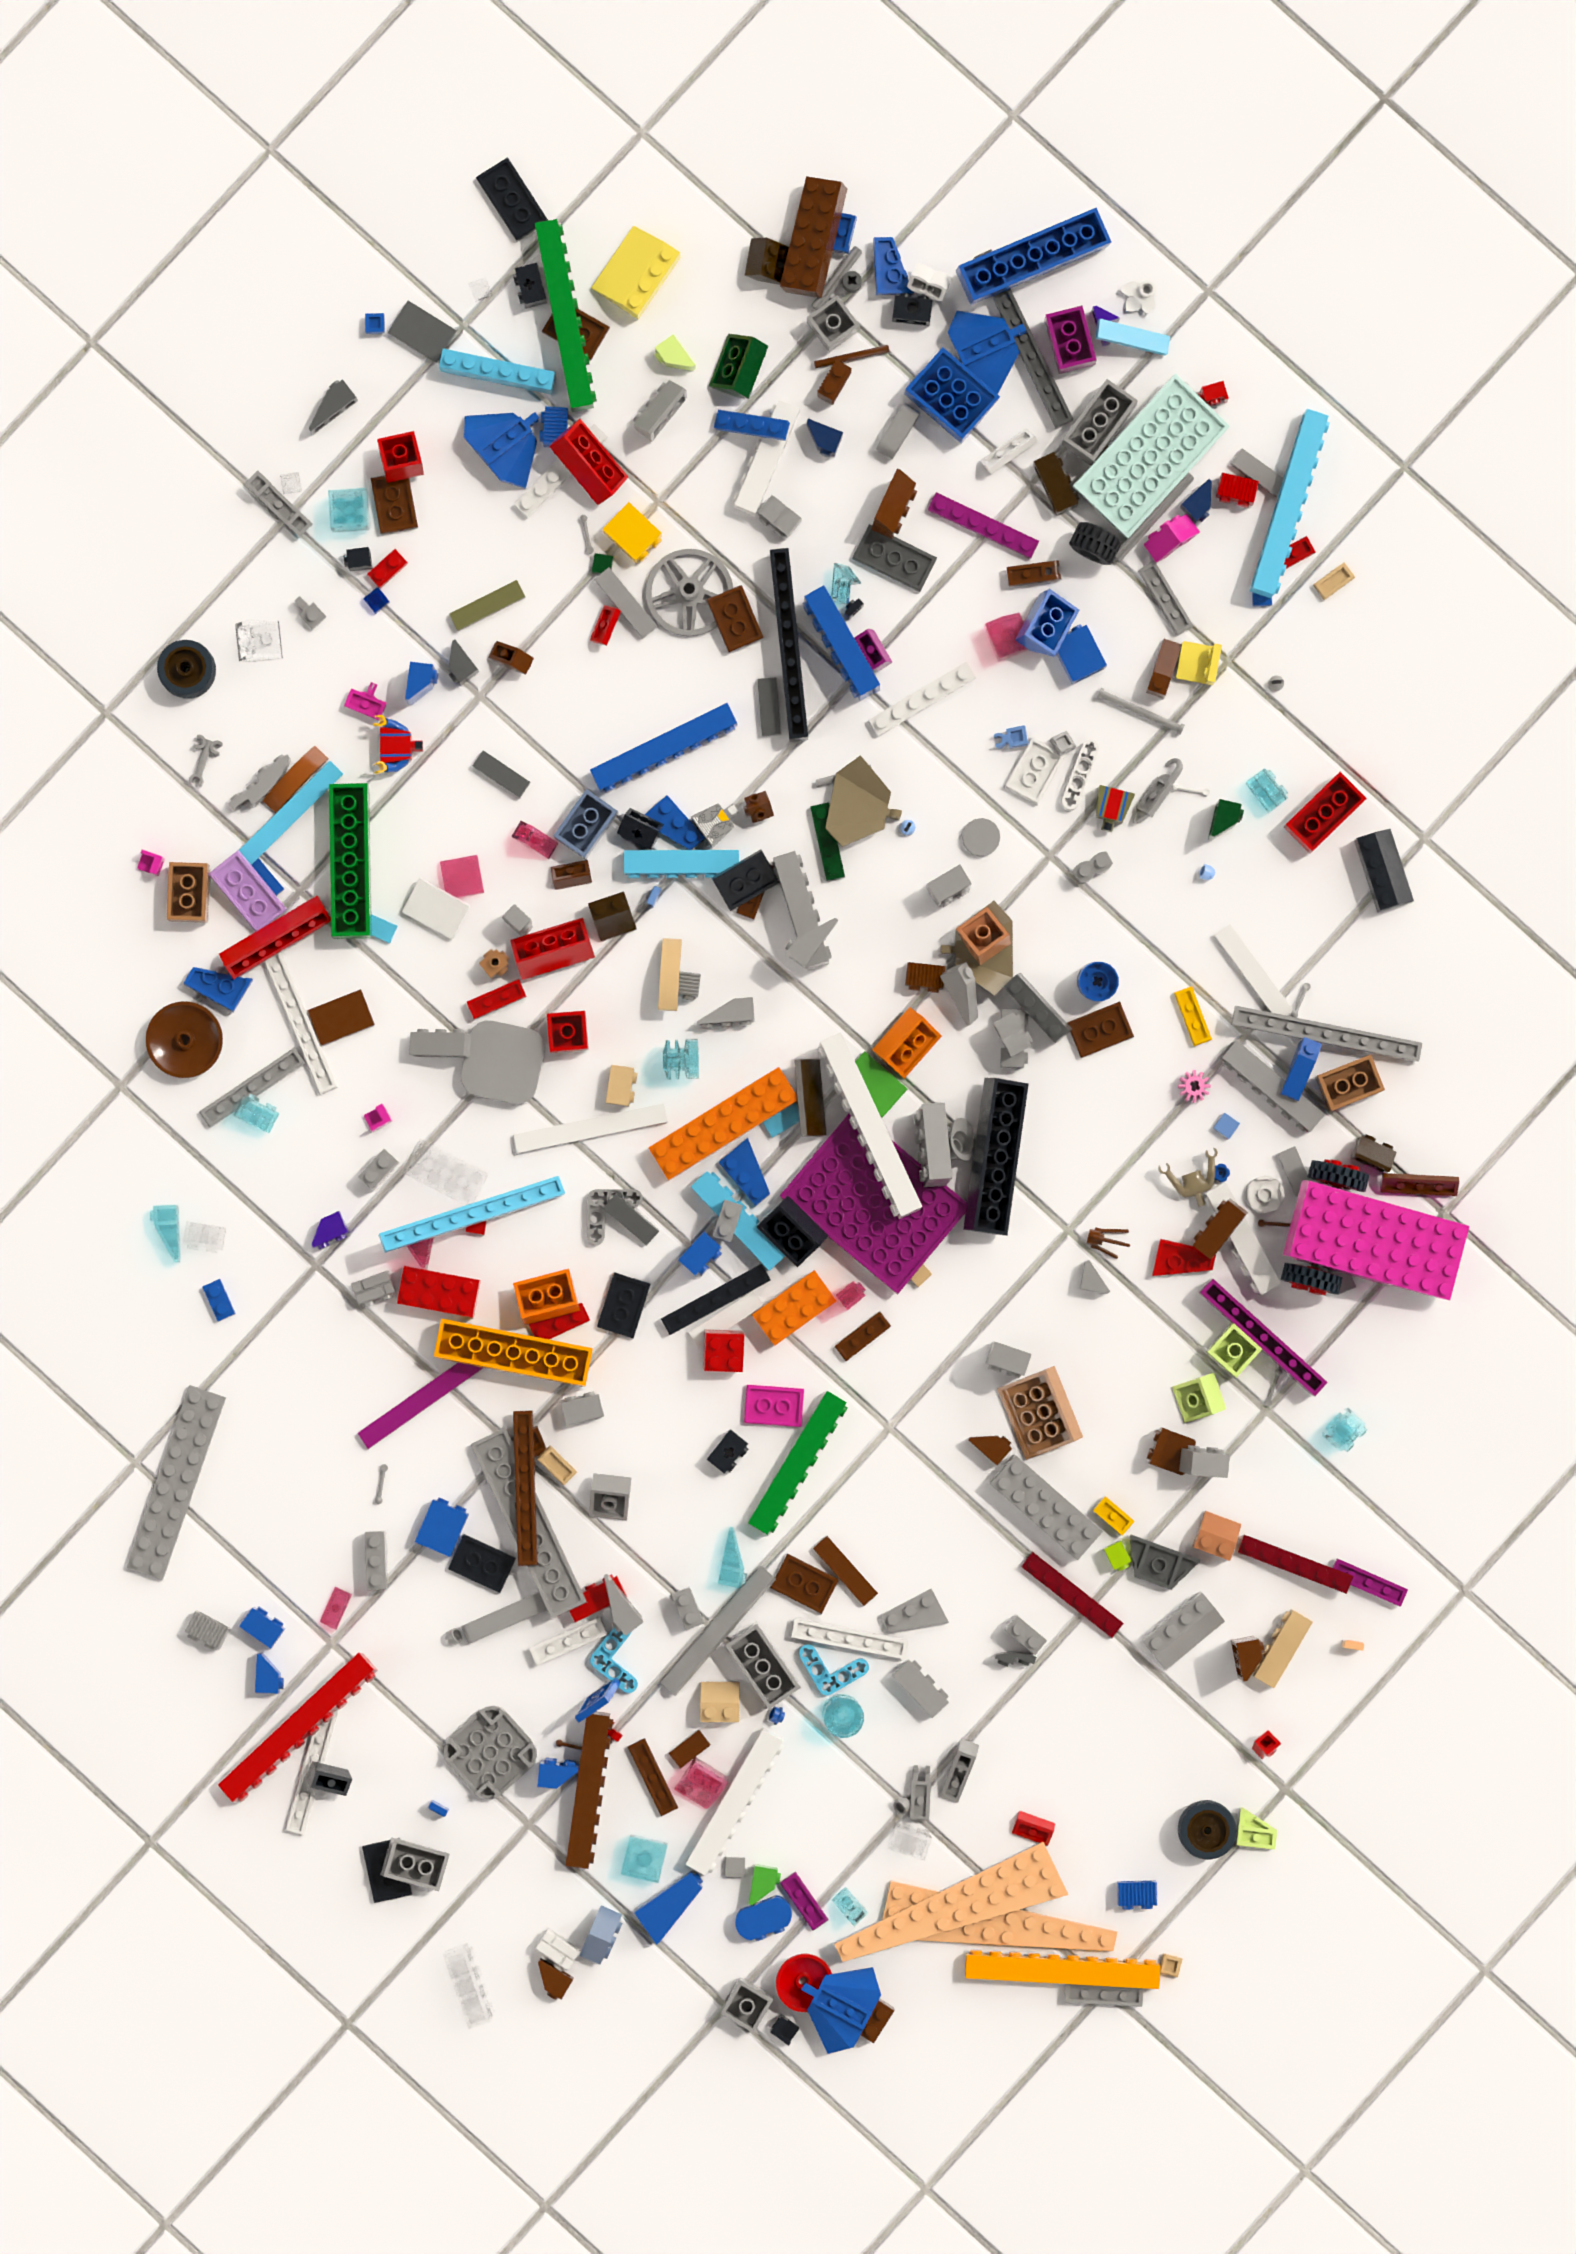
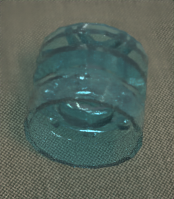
M685 1039L684 1048H680L678 1040H675V1048H671L670 1040H665L663 1069L666 1074V1080H671V1071L676 1072V1080H679L681 1071H685L686 1079H699L698 1039Z
M836 1694L824 1703L822 1719L831 1734L839 1738H849L861 1730L864 1723V1712L859 1702L853 1696ZM844 1710L847 1716H843V1719H840L837 1714Z

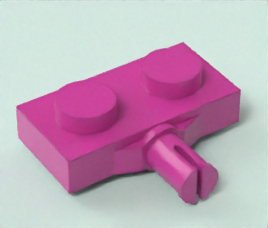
M370 682L367 692H359L351 688L344 707L379 721V718L374 716L383 715L387 703L374 696L378 685Z

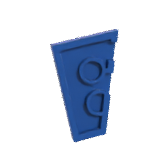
M668 795L644 814L664 824L661 834L688 850L694 849L705 839Z

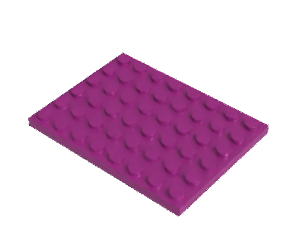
M848 1113L781 1193L780 1197L784 1199L789 1196L829 1235L828 1237L898 1295L966 1213L967 1202L947 1185L923 1187V1182H920L919 1171L922 1170L921 1164L892 1140L922 1205L919 1211L901 1219H898V1216L894 1217L890 1209L891 1201L883 1195L882 1188L884 1186L881 1181H877L874 1175L875 1167L873 1163L869 1164L865 1155L867 1154L866 1147H861L857 1138L859 1132L857 1129L852 1128L849 1121L851 1115Z

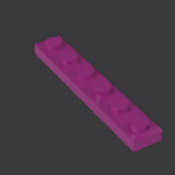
M937 492L928 508V511L1029 559L1032 558L1039 544V540Z

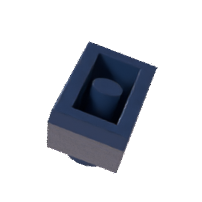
M808 418L807 428L817 450L825 457H835L843 438V432Z
M1210 479L1203 483L1180 506L1183 512L1188 514L1195 524L1198 521L1202 523L1210 515L1208 513L1211 509L1212 481Z

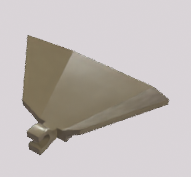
M861 755L839 770L835 776L825 828L841 847L884 830L886 818L899 821L902 810L888 809L891 791Z
M994 900L986 907L1010 934L1011 944L980 965L968 951L957 930H955V946L941 945V954H955L956 966L967 962L973 972L975 982L995 996L1013 978V921Z

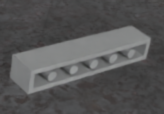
M1238 1040L1221 1057V1060L1224 1061L1222 1063L1224 1067L1229 1071L1232 1069L1238 1073L1237 1077L1242 1082H1249L1253 1086L1251 1089L1259 1096L1263 1094L1268 1098L1266 1102L1273 1108L1277 1106L1281 1109V1114L1286 1119H1293L1297 1123L1295 1126L1303 1133L1305 1131L1311 1132L1325 1114L1303 1095H1301L1299 1101L1281 1095L1285 1080Z

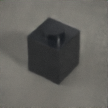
M369 547L346 549L347 555H343L345 567L348 566L350 572L373 569Z

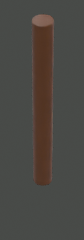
M884 345L814 361L815 369L832 365L834 360H839L843 363L890 352L889 346Z

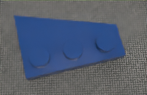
M874 237L876 295H899L900 293L913 295L914 291L907 287L909 282L906 270H904L894 238Z
M193 967L185 979L184 985L234 1013L253 979L242 977L233 979L230 974L227 975Z
M747 1138L719 1161V1164L752 1203L757 1206L770 1195V1192Z

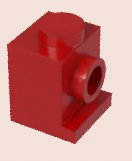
M1224 380L1202 386L1200 393H1198V396L1210 406L1221 403L1220 400H1223V403H1227L1229 399Z
M1267 1730L1254 1741L1252 1750L1263 1760L1266 1756L1270 1758L1282 1743Z

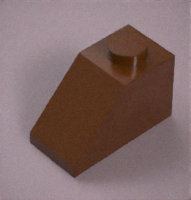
M499 641L495 642L488 656L491 660L524 675L527 674L534 660V657L521 649Z
M998 1435L977 1436L968 1439L996 1466L1012 1450L1009 1446L1011 1442L1005 1436L1001 1438Z
M540 1958L538 1966L547 1995L554 2000H557V1998L562 2000L574 1977L565 1971L558 1970L553 1964Z

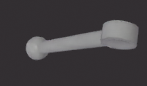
M581 515L580 520L583 522L587 542L586 551L588 554H592L594 549L591 546L586 522L588 517Z
M1304 983L1303 992L1295 1010L1291 1013V1017H1298V1011L1305 994L1311 988L1309 983Z
M1277 1368L1275 1370L1276 1376L1274 1378L1268 1399L1264 1401V1404L1267 1407L1272 1405L1271 1399L1277 1381L1279 1379V1376L1283 1373L1282 1369Z
M386 1464L380 1466L382 1472L378 1497L375 1499L377 1504H381L383 1501L381 1496L385 1472L388 1470Z

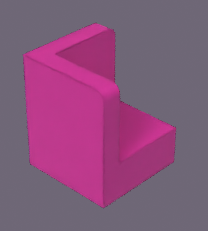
M141 849L140 853L142 856L137 868L159 876L165 858Z
M384 1104L376 1106V1109L364 1115L371 1132L393 1121Z

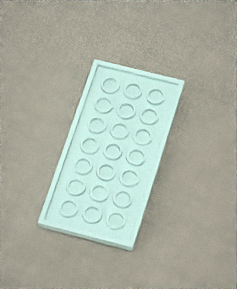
M1174 374L1072 487L1128 539L1230 426L1177 374Z

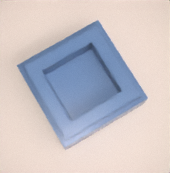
M653 887L647 900V905L654 908L662 891L661 888Z
M1224 1113L1213 1129L1227 1139H1230L1240 1123Z

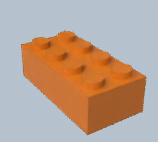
M813 1270L752 1314V1316L775 1346L837 1302V1300L816 1271Z

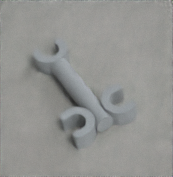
M199 734L196 737L202 739L203 742L201 745L194 744L193 746L198 750L203 749L195 774L189 777V783L192 784L195 778H199L198 786L202 787L204 784L202 775L210 751L214 755H220V752L215 751L214 747L216 745L223 746V743L219 740H208Z

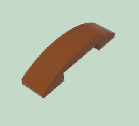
M316 746L312 747L279 780L264 798L263 802L277 813L329 758Z

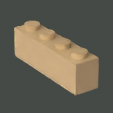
M1292 1609L1290 1612L1286 1611L1281 1619L1283 1622L1280 1629L1276 1628L1271 1637L1273 1641L1270 1645L1267 1644L1265 1646V1653H1262L1264 1656L1252 1675L1272 1688L1276 1687L1313 1621Z

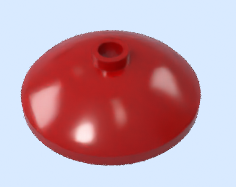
M807 1953L794 1955L787 1959L778 1970L776 1976L777 1994L788 2008L797 2012H808L807 2009L814 1997L801 1990L804 1983H799L800 1978H805L807 1984L818 1989L825 1975L832 1974L827 1963L818 1956Z

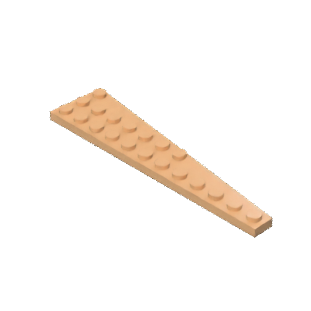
M1041 1842L834 1945L842 1962L1069 1894L1044 1842Z

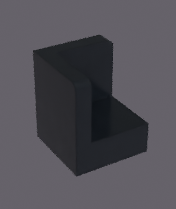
M781 2014L770 2029V2033L789 2046L800 2028Z

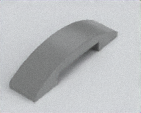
M258 470L244 483L299 538L313 525Z

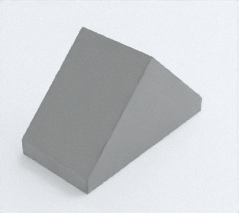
M1087 1260L1084 1263L1080 1289L1103 1294L1111 1292L1090 1260Z

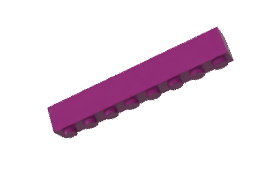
M1210 1279L1200 1290L1199 1294L1250 1337L1262 1348V1351L1311 1396L1315 1397L1328 1383L1217 1281Z

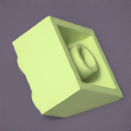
M1214 1373L1172 1386L1184 1423L1226 1410Z

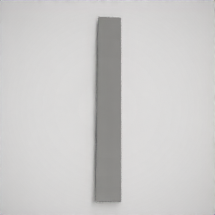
M1294 1146L1277 1155L1297 1199L1302 1180L1310 1181V1179L1307 1177L1308 1174ZM1327 1269L1329 1273L1343 1278L1339 1294L1356 1288L1352 1275Z
M760 1566L660 1683L676 1696L773 1584L776 1578L764 1567Z

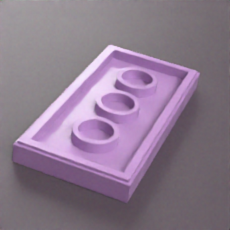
M239 850L208 873L255 932L271 923L287 910Z

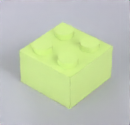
M1231 1323L1206 1352L1234 1378H1237L1262 1348L1234 1323Z

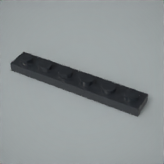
M761 1263L664 1316L661 1320L669 1335H672L771 1281Z

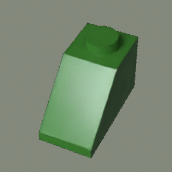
M755 1864L749 1905L755 1904L773 1891L776 1884H780L781 1873H777V1867Z

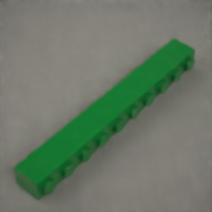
M557 219L537 222L535 227L571 411L594 408L593 402H597L595 390L591 391L590 388L593 379L591 372L587 373L586 365H590L588 354H584L582 348L586 346L584 335H580L579 328H582L580 316L576 317L575 310L579 309L577 298H573L571 292L575 291L573 279L569 280L568 273L571 272L570 262L565 261L564 254H568L566 242L562 243L561 236L564 235L562 224L558 225Z

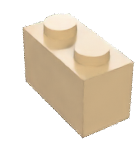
M611 1065L606 1104L629 1107L630 1103L634 1102L635 1092L632 1091V1084H636L638 1073L634 1072V1068Z

